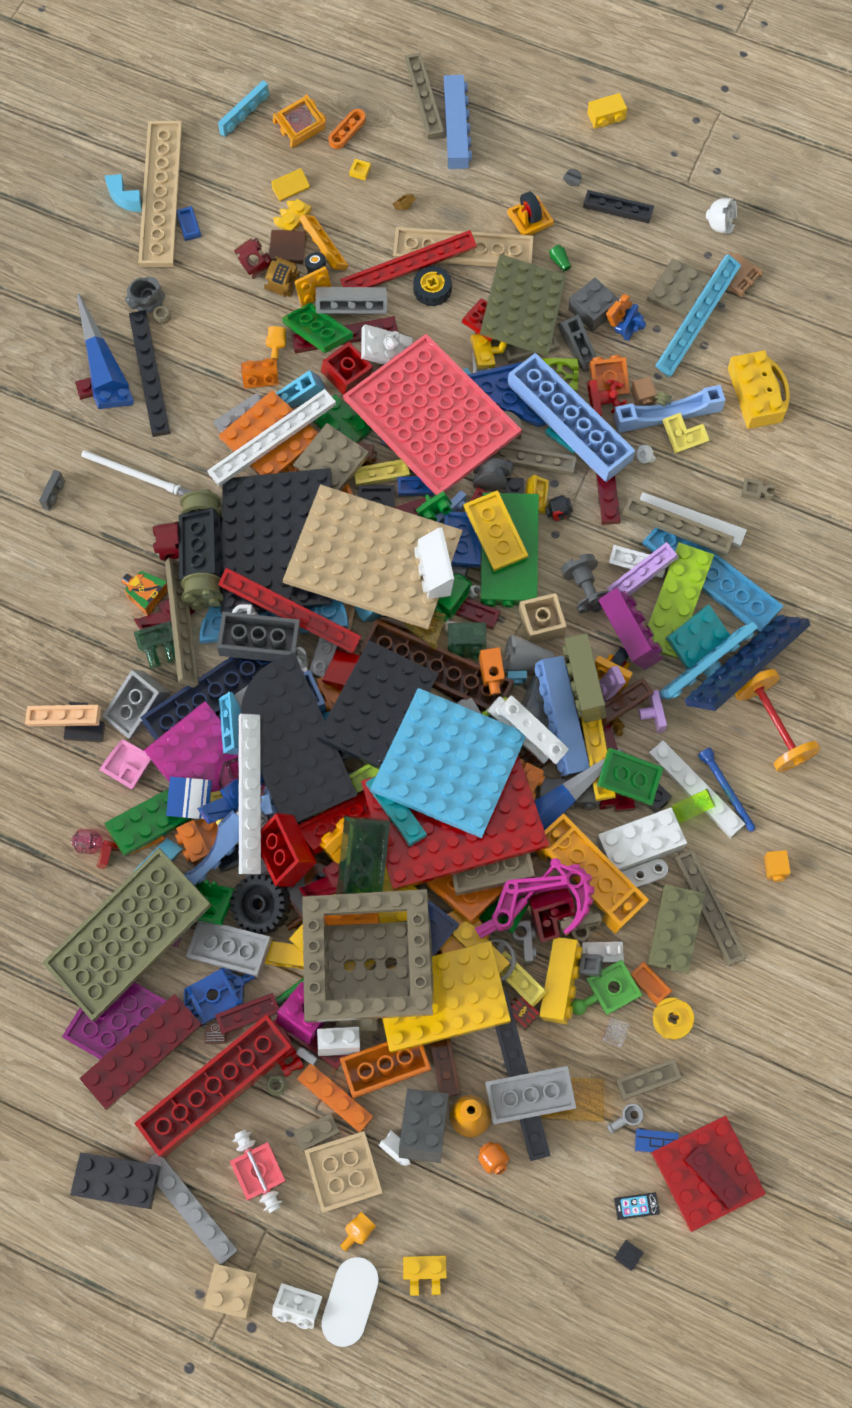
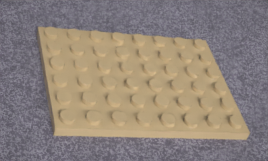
M320 485L286 570L283 583L429 629L439 598L428 599L427 592H423L422 581L424 579L423 575L420 576L418 564H420L419 558L416 559L414 548L417 547L418 539L438 528H443L450 563H452L462 530Z

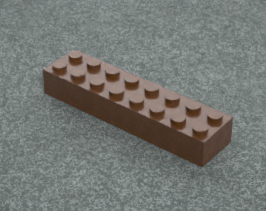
M377 619L359 650L361 656L370 640L438 673L439 675L433 688L449 696L457 703L462 699L468 700L472 698L481 713L487 710L498 697H507L508 699L514 689V680L505 677L504 683L501 684L502 694L491 695L489 686L484 687L480 665Z

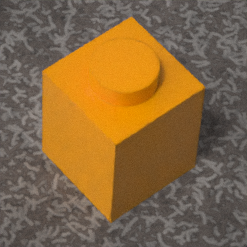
M787 850L771 851L765 854L764 863L767 880H773V882L785 881V878H788L791 874Z

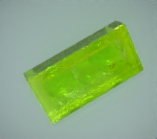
M705 789L671 807L680 824L716 807L708 789Z

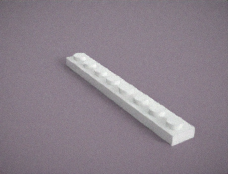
M324 389L207 470L208 474L220 487L336 406V401Z
M240 714L239 874L256 875L261 874L260 715Z

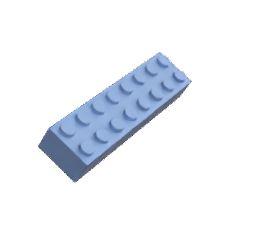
M536 353L509 373L507 385L605 482L633 461L635 450Z

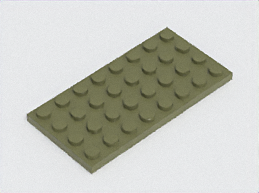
M158 848L42 963L86 1015L95 1022L212 904L163 850Z

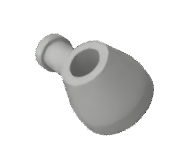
M629 1104L624 1108L623 1116L611 1124H607V1128L613 1134L617 1129L626 1124L638 1125L644 1119V1111L637 1104ZM634 1111L638 1112L637 1119H634L632 1116Z

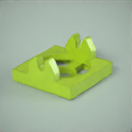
M542 358L550 367L557 365L555 372L562 373L565 376L564 381L572 380L568 385L578 393V359ZM562 365L568 366L573 374L563 371Z

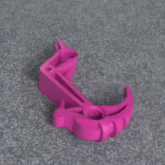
M554 858L551 860V867L542 877L508 880L504 885L497 908L492 915L493 919L476 927L475 930L480 939L496 930L500 932L508 930L513 926L515 917L528 903L527 900L532 894L570 888L576 898L577 912L573 922L563 930L565 935H568L582 923L584 917L590 911L589 906L593 903L591 896L594 894V886H590L592 876L580 868V865L566 866L561 864L558 858ZM553 870H557L560 876L548 877ZM572 877H580L581 882L578 885H572L570 883ZM502 915L509 916L506 924L498 922Z

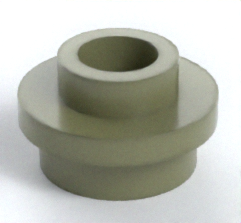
M658 392L654 397L657 400L656 403L666 407L667 404L671 405L672 396L666 393Z
M273 1075L266 1082V1089L273 1096L282 1095L287 1088L286 1080L280 1075ZM275 1082L280 1083L279 1089L273 1088Z

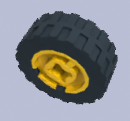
M427 266L424 269H420L416 273L413 282L416 299L426 306L442 305V303L450 298L452 293L450 274L441 267Z

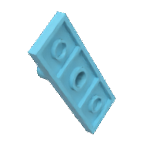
M751 622L738 628L692 667L685 670L659 691L660 699L666 698L669 700L672 697H677L683 692V688L697 681L696 677L702 672L708 679L722 666L718 661L720 657L735 651L740 647L741 642L747 641L754 636L753 631L758 628L756 624Z

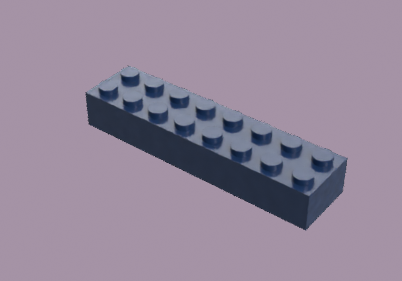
M229 657L199 677V684L194 688L190 686L184 687L140 717L141 723L155 741L204 701H206L218 717L220 715L219 698L228 692H233L235 695L244 689L262 668L273 661Z

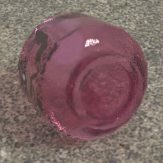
M81 828L73 835L71 843L79 854H95L101 849L103 839L97 830Z

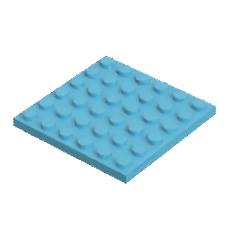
M418 688L370 791L482 838L526 736L512 726Z

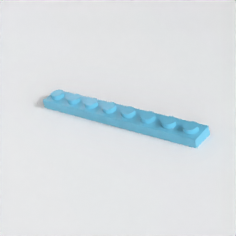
M725 255L655 365L667 377L672 376L741 267V264L731 255Z

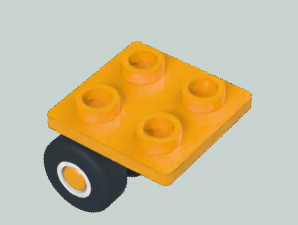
M314 252L305 258L308 275L295 281L301 306L316 301V287H331L326 259L322 253Z

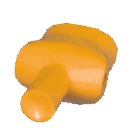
M268 327L266 346L272 348L271 359L278 360L279 349L286 347V328Z
M360 1212L345 1227L348 1237L340 1247L346 1252L354 1242L363 1245L377 1226Z

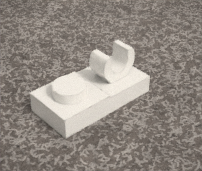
M623 942L582 943L583 954L602 955L604 957L603 963H616L621 959L624 962Z

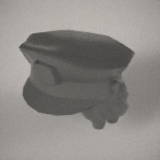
M138 278L129 285L125 301L131 309H137V311L146 310L147 313H151L156 307L162 306L165 294L161 290L159 281L156 278Z
M491 458L484 461V463L473 470L475 474L472 480L473 487L476 489L479 487L485 491H497L507 486L506 477H510L513 474V463L499 458Z

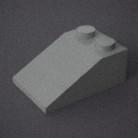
M131 670L102 717L128 739H131L144 726L141 723L140 717L165 701L170 692L143 670Z

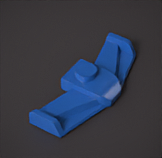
M260 772V787H261V786L264 784L265 781H264L263 776H262V774H261V772ZM234 779L220 790L224 797L197 808L208 824L226 817L232 810L239 812L238 779Z

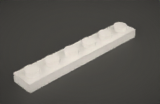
M661 741L649 752L648 755L659 766L664 767L663 770L729 838L744 827L745 823L664 741Z

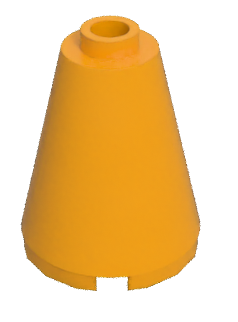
M465 1095L458 1098L452 1105L450 1122L458 1134L465 1137H476L484 1133L489 1127L491 1111L486 1101L481 1097ZM473 1110L475 1113L469 1114L467 1111Z

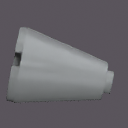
M517 635L509 636L504 651L506 659H503V670L505 672H535V663L542 659L554 657V652Z

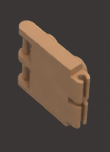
M729 252L728 254L741 264V267L727 288L739 297H743L744 292L749 287H752L754 281L761 277L764 272L738 253L732 254ZM719 262L717 266L712 270V274H714V272L716 271L721 262Z

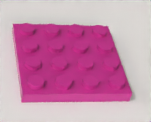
M206 701L143 750L168 782H170V776L212 780L211 792H216L239 774V755L223 753L221 720Z

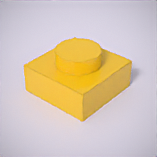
M355 159L349 171V176L366 181L371 169V163Z

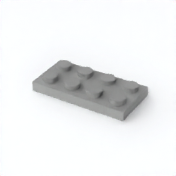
M198 921L186 957L191 960L260 977L273 939L270 936L226 925Z
M568 1066L485 1082L493 1124L576 1108Z

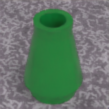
M559 244L549 251L550 258L563 272L572 267L565 247Z

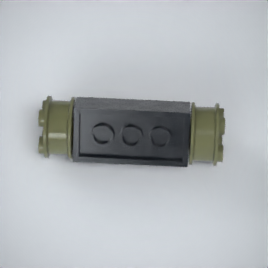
M202 489L201 491L183 494L180 500L183 510L179 515V580L184 589L181 600L195 611L209 607H218L221 605V601H223V594L220 592L221 586L218 585L223 575L221 512L218 509L221 506V499L218 495L212 493L211 490Z

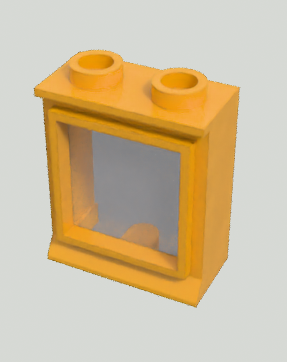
M307 94L281 111L273 113L274 125L280 124L282 135H288L290 138L291 148L325 129L326 118L324 114L318 111L315 101L310 99Z

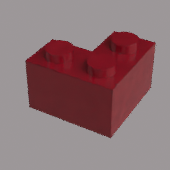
M567 888L543 892L530 896L528 899L535 932L541 943L560 937L557 920L576 915L573 898Z

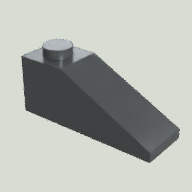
M578 314L557 325L574 358L578 359L579 366L583 371L589 369L588 363L597 356Z

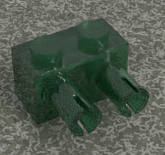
M171 621L134 632L138 649L142 653H146L150 669L156 668L155 665L157 667L161 666L157 654L159 647H164L168 663L174 662L173 659L176 661Z

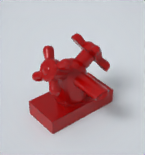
M609 379L606 381V384L611 385L610 389L598 391L597 380H591L586 383L590 407L600 416H602L601 405L612 403L614 407L627 403L626 399L621 403L617 399V388H624L623 383Z

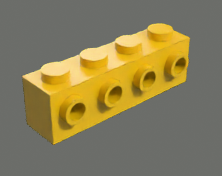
M566 938L553 939L544 988L547 993L542 999L540 1017L543 1021L568 1024V1019L572 1018L573 1007L571 1006V1001L576 996L574 984L575 979L579 978L580 968L578 967V962L583 954V947H581L578 940Z

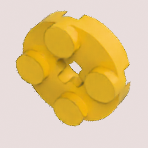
M667 998L662 1000L653 1011L652 1022L655 1030L664 1039L678 1040L690 1032L694 1023V1014L686 1002L678 1000V998ZM672 1013L673 1016H678L677 1024L668 1021L670 1018L669 1014Z

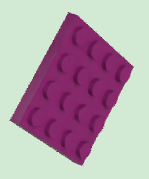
M134 982L95 1022L79 1008L62 1038L101 1060L167 1000Z

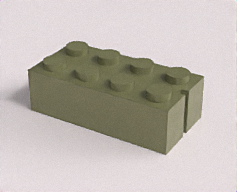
M588 634L564 638L566 645L562 646L578 717H583L584 723L607 718Z
M666 884L663 885L647 965L663 969L670 965L668 970L685 974L689 973L705 893Z

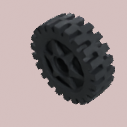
M265 874L250 875L246 879H242L240 881L241 884H237L235 887L237 890L232 892L231 896H234V898L230 899V904H233L230 910L234 912L232 917L234 920H237L236 924L242 927L243 930L258 934L271 933L278 930V927H282L284 925L283 921L288 919L287 913L291 911L288 908L291 905V900H288L290 893L286 892L287 887L275 886L271 876ZM260 899H261L262 902H263V906H262L261 909L259 908V905H258Z

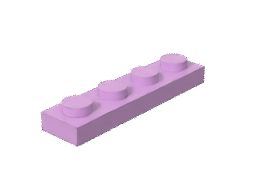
M666 542L607 587V589L612 591L618 587L621 591H626L630 596L679 557Z

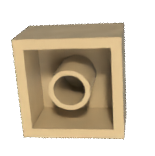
M556 593L519 603V613L528 641L536 643L566 634L567 625Z
M214 1264L204 1309L249 1319L259 1274Z

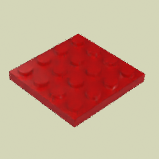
M726 1115L651 1152L690 1232L766 1194ZM699 1145L707 1151L745 1193L731 1209L726 1207L684 1160Z

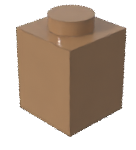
M646 377L633 381L631 392L636 405L651 406L655 404L656 400L654 397L657 393L651 378Z

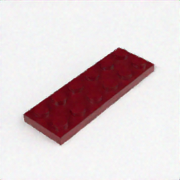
M174 994L79 1079L104 1109L108 1110L198 1030L202 1024L177 995Z

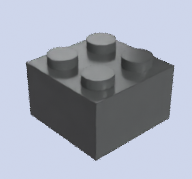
M593 278L570 297L568 310L575 316L579 314L582 323L593 332L608 320L606 315L608 309L616 301L619 302L620 299L597 278Z

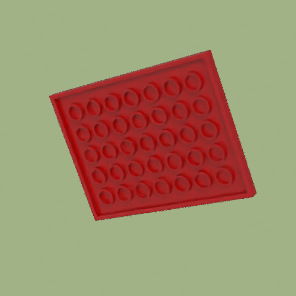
M519 755L482 838L409 808L427 834L426 838L409 847L366 786V782L372 778L361 780L393 891L549 848V843Z

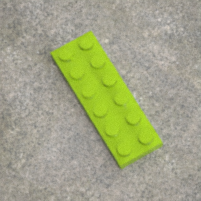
M682 543L677 545L675 553L679 558L670 564L648 624L654 633L652 638L663 649L661 654L677 659V654L665 638L692 617L714 554Z

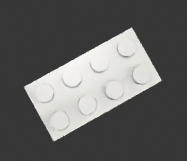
M672 808L600 833L596 839L600 851L621 872L684 850L687 845Z

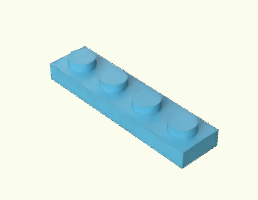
M261 81L218 122L221 135L225 137L232 132L240 122H243L252 111L256 110L260 103L268 98V83Z

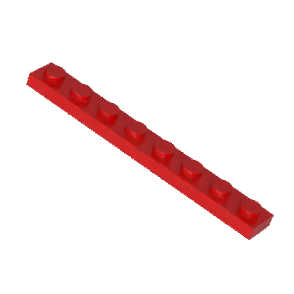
M471 230L352 274L340 279L342 287H375L477 248Z
M229 568L225 569L219 581V586L282 618L299 619L301 628L352 654L362 638L361 635Z

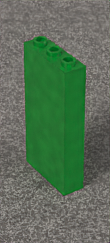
M499 493L528 553V558L493 572L482 548L481 604L489 607L503 605V607L512 608L514 605L519 606L521 601L537 598L539 494Z

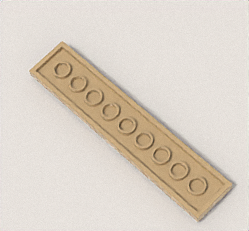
M148 121L139 267H174L182 121Z

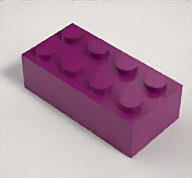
M616 587L598 599L633 663L646 670L664 659L661 654L663 649L652 638L654 633L649 626L646 627L644 623L646 619L641 611H637L635 607L637 602L633 596H629L626 591H621Z

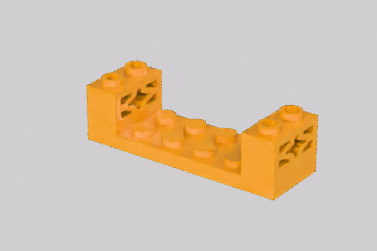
M564 813L545 830L549 848L535 851V853L544 862L549 857L551 859L558 858L561 864L566 866L580 865V868L584 869L587 874H590L592 876L590 886H594V894L591 898L605 913L602 921L616 934L644 907L649 899ZM578 876L571 878L576 885L581 882V878Z

